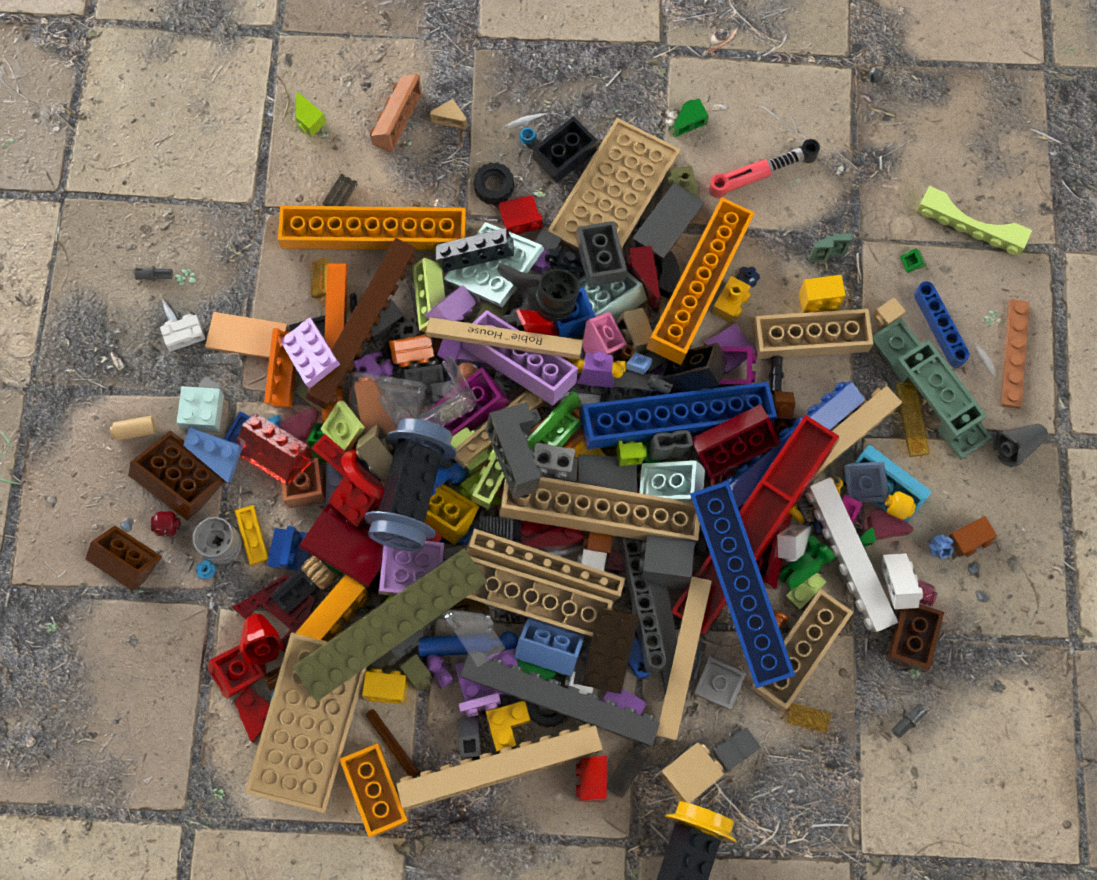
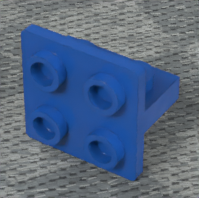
M287 526V529L275 528L267 565L269 567L294 571L301 569L310 553L299 547L307 533L299 532L293 526Z

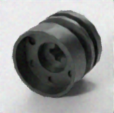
M553 269L544 273L539 281L534 301L538 314L551 321H562L572 315L580 290L576 277L562 269Z

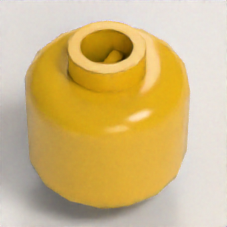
M900 491L895 492L893 495H888L885 501L887 513L900 520H905L907 517L910 518L916 508L913 497Z

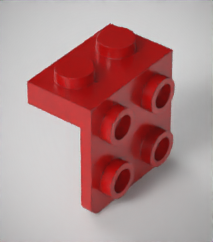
M530 195L499 203L502 222L508 232L519 235L542 229L541 213H538L533 196Z

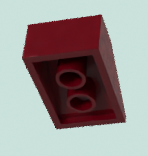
M652 246L630 248L629 255H626V269L643 284L648 299L646 302L654 312H658L661 297Z

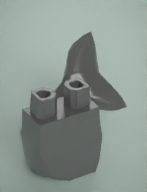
M499 263L498 273L517 287L521 297L520 307L513 309L510 315H504L502 320L519 331H525L516 311L519 309L537 311L534 301L542 276L520 272L510 266Z

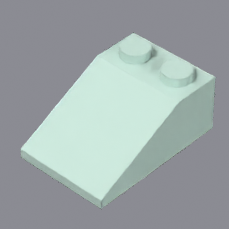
M697 461L642 464L639 493L692 502L690 493L702 490L704 487L705 468Z

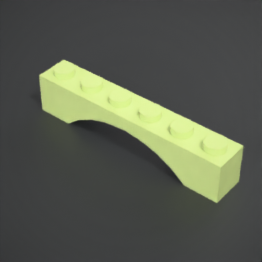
M931 186L928 187L917 210L924 217L933 218L940 224L949 225L959 232H965L977 240L986 241L991 246L1002 248L1012 255L1019 256L1032 232L1031 229L1017 223L993 225L974 220L961 212L952 203L947 193Z

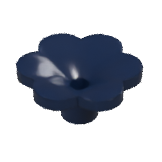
M742 267L736 278L753 288L760 279V275L754 267Z

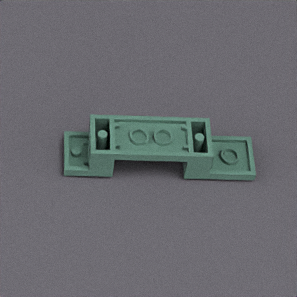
M902 318L872 336L873 345L900 381L904 384L911 380L943 422L937 430L960 460L992 439V436L981 423L987 417L986 413L930 340L921 344Z

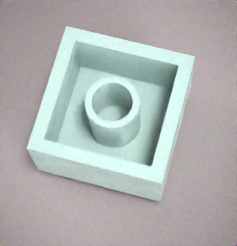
M181 386L176 422L181 430H188L189 427H193L201 431L219 432L224 400L221 390Z

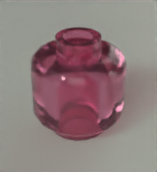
M918 580V587H921L923 591V598L919 604L932 607L938 596L935 586L923 580Z

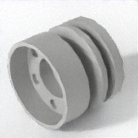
M208 517L196 526L193 533V544L195 549L211 563L222 565L228 564L239 555L242 548V538L239 532L225 519Z

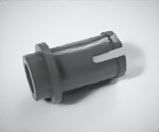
M652 374L647 382L650 389L653 387L664 394H669L673 384L660 379L657 374L656 376Z

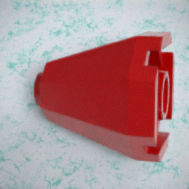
M252 614L244 621L239 648L245 662L251 663V661H256V664L262 665L277 659L279 656L278 652L280 649L281 651L284 649V645L278 632L269 621L260 614Z

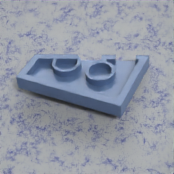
M189 427L183 446L227 483H231L243 446Z

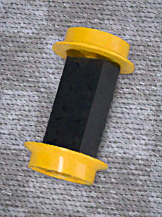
M679 801L676 812L665 815L667 819L676 824L657 880H708L721 840L734 844L737 843V840L731 835L734 821L703 807Z

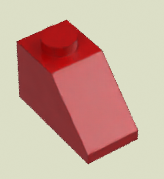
M520 309L516 311L526 332L553 336L550 328L554 326L551 320L545 319L537 311Z

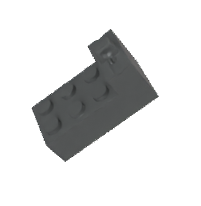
M527 402L489 413L486 426L487 434L513 499L535 493L542 477L539 465L536 466L534 462L535 455L533 449L529 448L526 442L532 426L539 423L541 418L537 409L529 410Z

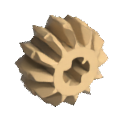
M315 556L307 559L301 567L302 571L320 589L329 586L335 578L333 572Z

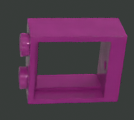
M720 346L724 353L747 354L746 380L721 379L720 385L715 387L755 383L756 371H752V364H756V352H753L752 347Z

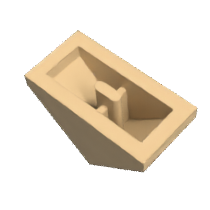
M453 99L435 108L430 113L431 123L467 129L466 117Z

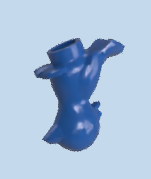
M455 463L447 468L439 466L432 495L436 493V488L442 486L446 481L453 484L464 482L468 476L466 467L463 468L459 463Z

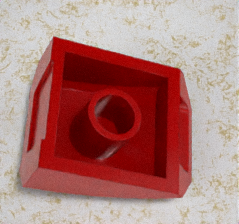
M240 645L210 659L207 665L209 674L221 691L222 696L226 699L238 694L266 676L264 664L258 665L255 663L256 661H251V663L245 662L239 648Z

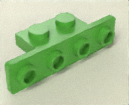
M571 391L527 438V445L533 449V452L535 451L536 443L562 447L582 425L579 419L571 415L581 404V400L575 391Z

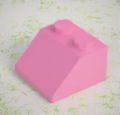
M610 312L586 321L582 345L585 353L602 351L606 355H612L625 345H628Z

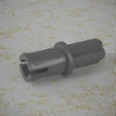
M155 266L151 268H135L134 275L136 280L148 279L156 281V279H172L173 270L156 269Z
M917 704L910 713L904 714L903 719L892 728V732L896 737L901 738L911 728H915L916 723L928 713L925 707L921 710L923 705Z

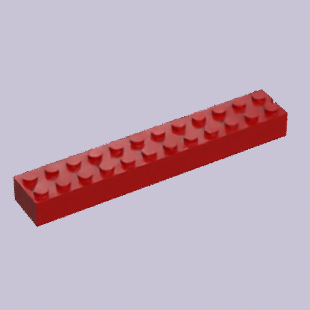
M807 415L803 417L739 511L756 562L839 442V435ZM711 555L708 556L695 576L712 581L701 627V633L704 635L708 634L727 606ZM690 584L671 611L681 619H683Z

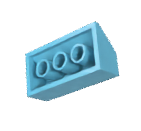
M869 444L855 463L884 462L889 495L900 491L913 497L916 504L914 515L932 491ZM846 475L842 478V480L845 481V482H846ZM885 501L872 502L878 508H880L882 511L888 514L887 506H885ZM889 515L903 527L913 517L912 515L910 518L907 517L905 520H900Z

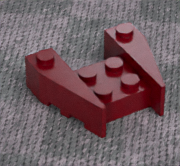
M500 505L496 507L497 516H499ZM521 520L520 544L547 552L551 550L563 551L583 543V535L578 529L557 528L554 525Z

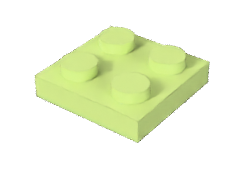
M344 401L337 402L321 427L322 432L345 452L351 450L365 429Z

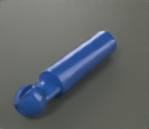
M507 631L500 637L492 638L489 633L422 637L419 639L421 643L418 644L419 658H425L431 654L451 656L473 653V651L489 653L492 647L501 646L505 650L515 649L518 644V636L511 631Z

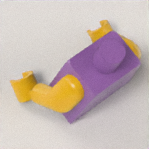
M597 351L596 353L587 352L581 359L568 358L567 360L578 367L577 384L613 388L614 378H620L623 372H626V361L614 362L612 355H606L602 351Z

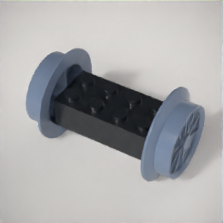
M403 419L399 421L397 430L387 434V441L396 449L379 511L366 513L364 517L371 525L368 536L372 540L394 549L421 551L424 548L426 539L435 537V530L424 522L440 461L453 459L457 454L456 449L451 445L453 435L449 430L425 420Z

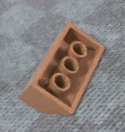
M420 75L401 76L399 82L394 84L392 96L387 98L385 109L383 112H380L376 127L371 129L372 145L393 152L422 94Z

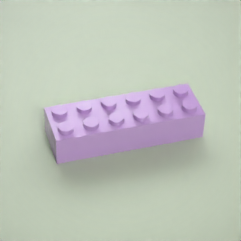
M488 310L472 323L518 330ZM462 342L464 349L552 406L577 382L578 367L560 356Z

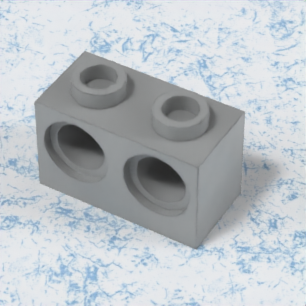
M536 443L534 462L536 466L539 465L542 475L549 473L554 474L557 478L565 479L566 477H571L575 449ZM540 457H546L549 461L545 464H542L538 461V459ZM560 460H565L568 465L560 467L557 463Z

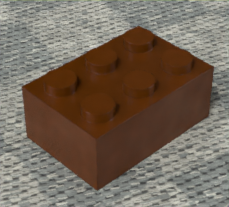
M919 604V608L899 609L897 615L898 623L894 626L886 660L921 672L928 671L931 667L944 612Z

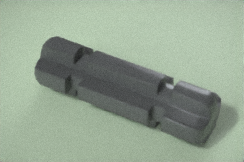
M698 641L690 680H696L697 670L700 669L704 656L703 652H705L707 646L706 643Z

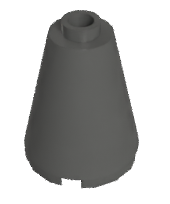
M1039 423L1003 430L994 435L992 440L994 451H998L999 456L997 457L1004 465L1008 467L1018 466L1047 440L1048 432Z

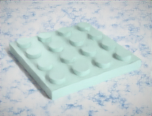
M485 222L476 235L501 228ZM509 232L514 241V256L449 271L444 280L447 284L456 288L464 285L470 294L503 307L517 287L498 273L499 263L510 266L520 272L528 273L544 251V248L538 243Z

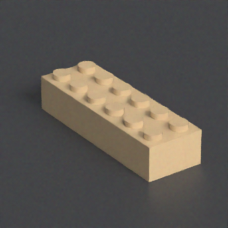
M869 309L756 316L753 322L757 359H768L777 355L784 358L869 352L873 346Z
M819 589L783 640L795 676L759 688H755L753 684L750 689L780 711L785 712L851 617L853 611Z

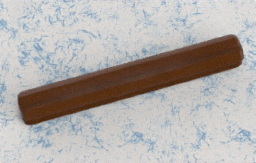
M374 709L367 712L366 718L408 776L416 777L419 774V770Z

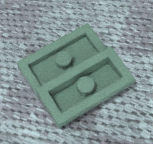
M838 234L818 241L814 244L808 261L827 262L830 255H845L852 241V234Z

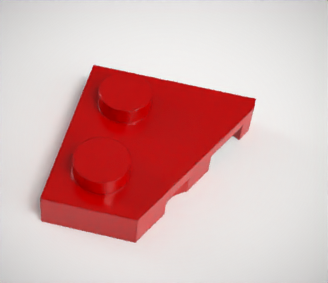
M248 687L234 702L249 740L254 743L263 731L270 704Z

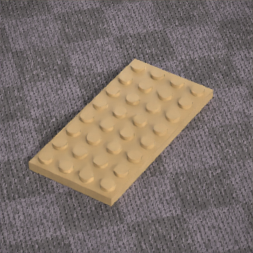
M616 118L547 231L561 237L562 243L579 251L576 240L578 227L614 221L621 249H623L680 154L681 149Z
M291 632L245 789L246 794L325 813L366 668L316 702L293 669V665L324 645L326 641Z

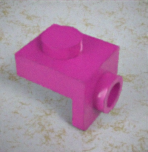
M844 495L842 502L854 524V520L863 502Z

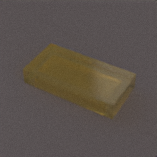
M791 703L787 723L826 734L831 713Z

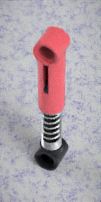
M807 139L803 142L802 146L792 150L791 153H783L782 156L779 155L778 158L774 157L769 160L762 159L726 174H716L711 179L709 192L713 197L721 198L727 192L771 176L774 170H782V167L786 168L787 165L791 166V164L802 161L808 164L813 163L817 159L820 145L814 139ZM716 184H720L723 187L719 188L716 186Z

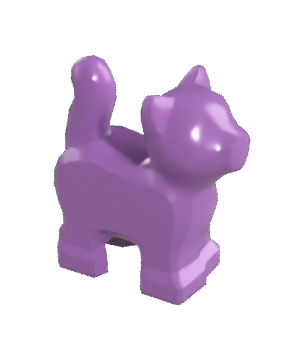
M380 351L365 354L361 359L355 360L353 363H355L354 367L358 375L377 379L380 376L390 377L392 375L393 366L391 359L378 365L376 358L382 357L383 354Z
M431 654L427 657V669L432 677L436 679V684L439 688L442 689L454 682V679L443 664L444 659L438 655Z

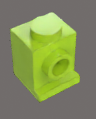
M618 441L616 452L619 466L642 464L644 457L647 456L646 446L642 445V442L629 441L623 444L622 441Z

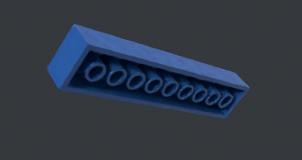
M768 382L584 404L579 413L587 449L617 446L618 441H622L623 444L629 441H635L636 443L648 442L658 433L672 434L679 430L689 431L691 436L700 435L760 404L767 413L771 424L777 418Z
M729 481L690 493L755 688L795 676Z

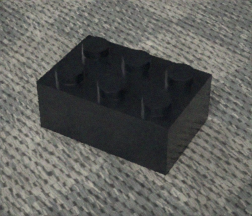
M573 116L533 148V159L558 183L597 151L598 140Z
M718 343L689 349L681 365L666 358L659 378L673 384L669 394L715 387L720 385L728 359Z

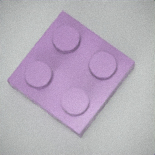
M498 693L459 703L462 716L466 715L467 718L478 716L480 711L486 710L487 712L501 706Z

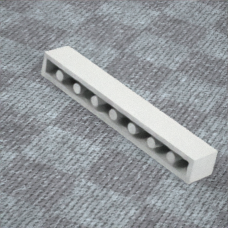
M830 477L807 487L806 498L815 508L814 515L818 521H821L823 535L826 539H829L832 545L830 549L835 557L838 558L840 572L848 580L847 587L849 591L855 595L857 600L855 604L865 617L864 624L866 628L871 630V632H878L898 623L832 478Z

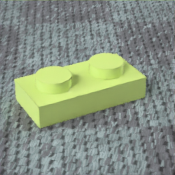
M816 573L807 581L792 589L785 598L796 609L800 610L821 589L826 581Z

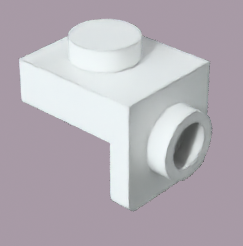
M573 672L572 677L567 675L565 687L573 686L580 689L579 693L584 695L593 692V687L573 684L576 672Z

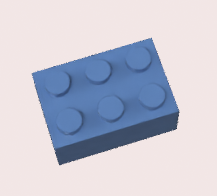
M528 617L520 635L514 658L572 677L585 635Z

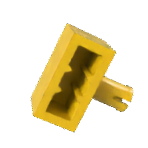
M731 276L716 301L712 313L730 323L733 322L734 318L738 319L743 310L740 307L743 302L747 303L751 296V293H749L751 286Z

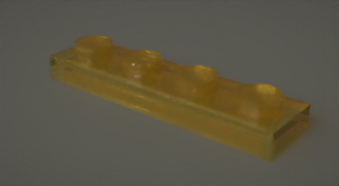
M912 381L896 383V394L902 401L899 409L909 457L929 455L930 451L917 388Z

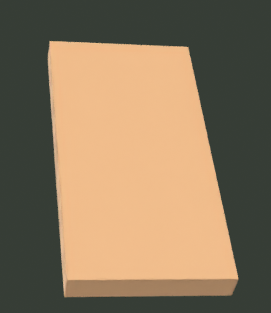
M213 312L205 347L210 350L269 359L273 328L287 332L288 325Z

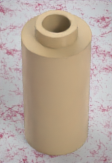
M151 415L113 422V426L110 427V433L116 441L156 434L155 420Z

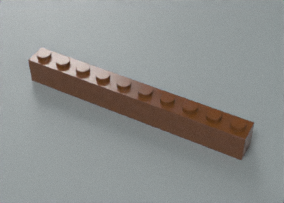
M398 238L394 239L332 348V352L340 365L308 390L306 400L325 410L328 405L332 406L337 398V395H335L337 389L341 390L346 382V379H344L346 373L350 374L355 366V363H353L355 357L359 358L364 350V347H362L364 341L368 342L373 334L370 330L373 325L377 327L382 318L379 314L382 310L386 311L391 302L388 298L390 295L394 296L399 286L396 284L399 280L403 281L407 273L405 270L406 266L412 265L416 257L413 255L416 248Z

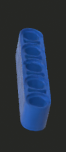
M924 281L920 283L914 293L915 300L948 363L953 368H960L968 360L969 350L935 286L929 281ZM921 290H925L928 295L923 294ZM929 306L935 307L937 311L931 310ZM938 322H942L945 327H941ZM946 338L952 339L954 343H949ZM955 354L960 355L962 360L957 359Z

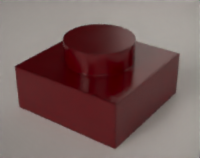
M611 550L606 570L625 573L620 551Z

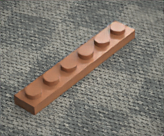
M1014 299L1009 301L1001 406L1016 409L1022 407L1029 315L1028 301Z

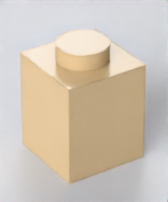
M894 297L879 307L873 317L876 324L884 329L902 318L906 311Z

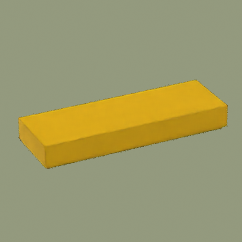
M251 505L235 510L249 565L253 566L268 561L269 556L255 506Z

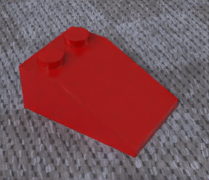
M602 755L580 759V764H576V776H580V785H576V797H580V802H605L607 799V756Z

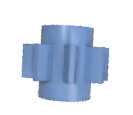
M943 534L933 537L929 544L931 548L930 553L934 557L938 556L940 559L948 558L953 553L954 547L951 545L953 540L949 536L945 537Z

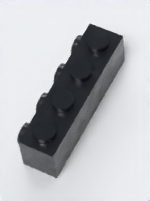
M507 228L436 245V261L444 272L514 256V241Z

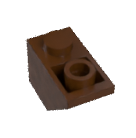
M774 391L773 403L777 418L772 423L776 435L792 426L796 404L793 392Z

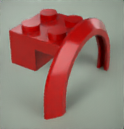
M351 449L345 452L341 458V465L345 476L328 502L358 527L366 522L364 518L366 513L376 510L378 506L375 503L377 500L381 502L384 490L371 484L360 474L355 465V460L359 459L356 453L357 450Z

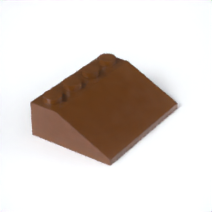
M170 430L130 462L128 476L188 521L202 509L225 480L183 446L185 441Z

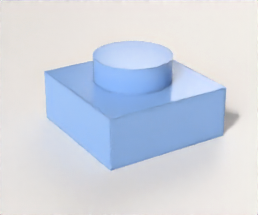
M635 352L627 362L626 369L644 375L652 364V358Z

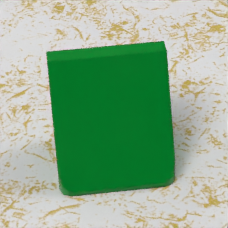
M917 248L900 256L907 273L927 266L920 250Z
M873 527L860 537L863 547L872 546L876 541Z

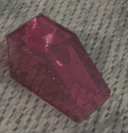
M315 406L280 422L291 447L302 446L308 440L319 417Z
M883 509L871 511V514L866 518L868 529L873 527L876 540L905 536L913 531L911 525L904 520L889 515L887 511L883 512Z

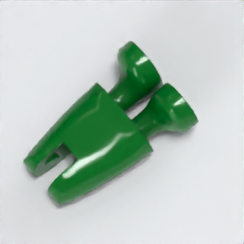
M812 534L808 537L807 541L808 551L804 552L796 561H790L779 573V580L786 583V586L790 589H794L822 570L821 566L823 564L832 562L836 558L834 553L825 544L822 545Z

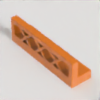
M273 328L264 403L274 408H292L296 367L280 341L290 332H284L278 328Z

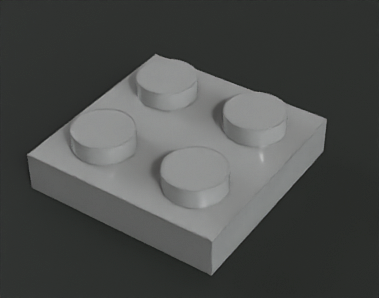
M709 657L693 694L727 710H731L746 673Z

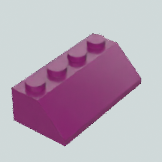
M480 368L424 412L423 416L426 421L446 428L454 436L466 427L470 432L474 431L488 420L489 413L502 409L510 401L501 387L485 369Z

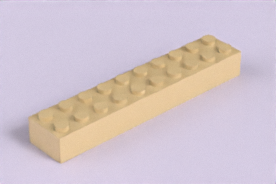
M546 477L540 478L535 493L513 499L506 479H504L499 511L500 517L646 541L648 534L694 540L695 546L699 538L700 523L693 502Z
M590 724L579 726L578 731L571 732V729L559 732V736L554 738L551 735L539 738V742L533 744L531 741L519 744L520 748L513 750L512 747L500 749V753L492 755V752L480 755L479 760L465 759L460 761L461 765L455 767L452 764L440 767L441 771L433 773L432 770L424 771L417 778L412 776L401 778L400 783H396L402 808L405 811L600 754L603 749L596 725L591 727Z

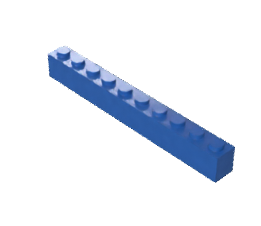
M842 381L834 387L835 390L824 395L819 404L811 406L807 410L808 413L806 415L829 430L865 400L853 382ZM804 416L795 419L793 426L779 433L780 437H778L780 445L752 458L748 464L741 465L735 475L728 476L723 480V482L729 481L738 508L747 501Z

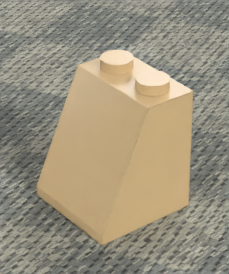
M698 742L659 774L675 796L682 802L691 803L724 775L722 765L717 760L713 761L709 756L710 751L703 743L701 745Z

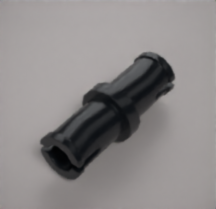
M778 355L771 357L769 378L772 395H774V391H782V379L784 378V373L782 372L783 357Z

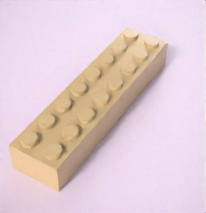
M471 557L487 580V583L466 598L588 636L593 635L599 606L612 608V600Z

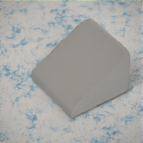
M204 377L198 386L200 388L220 389L224 393L221 385L208 377Z

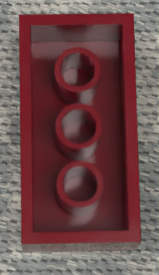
M761 404L692 438L693 446L710 479L780 445L771 421Z

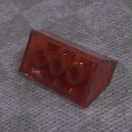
M257 413L249 418L241 427L236 444L243 446L240 456L286 486L314 461L307 444Z

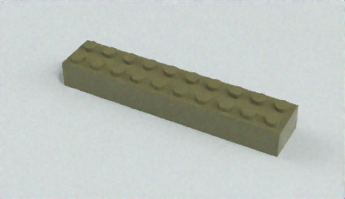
M462 548L293 665V669L317 702L487 583V580L465 548Z

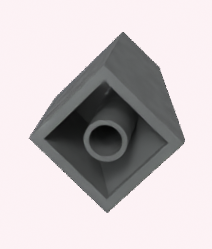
M647 534L646 541L641 543L640 553H644V559H640L639 571L642 572L641 579L685 592L692 578L695 541Z

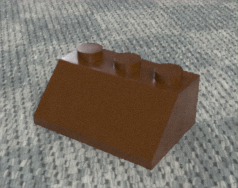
M114 526L91 541L85 560L133 591L146 581L162 556L117 526Z

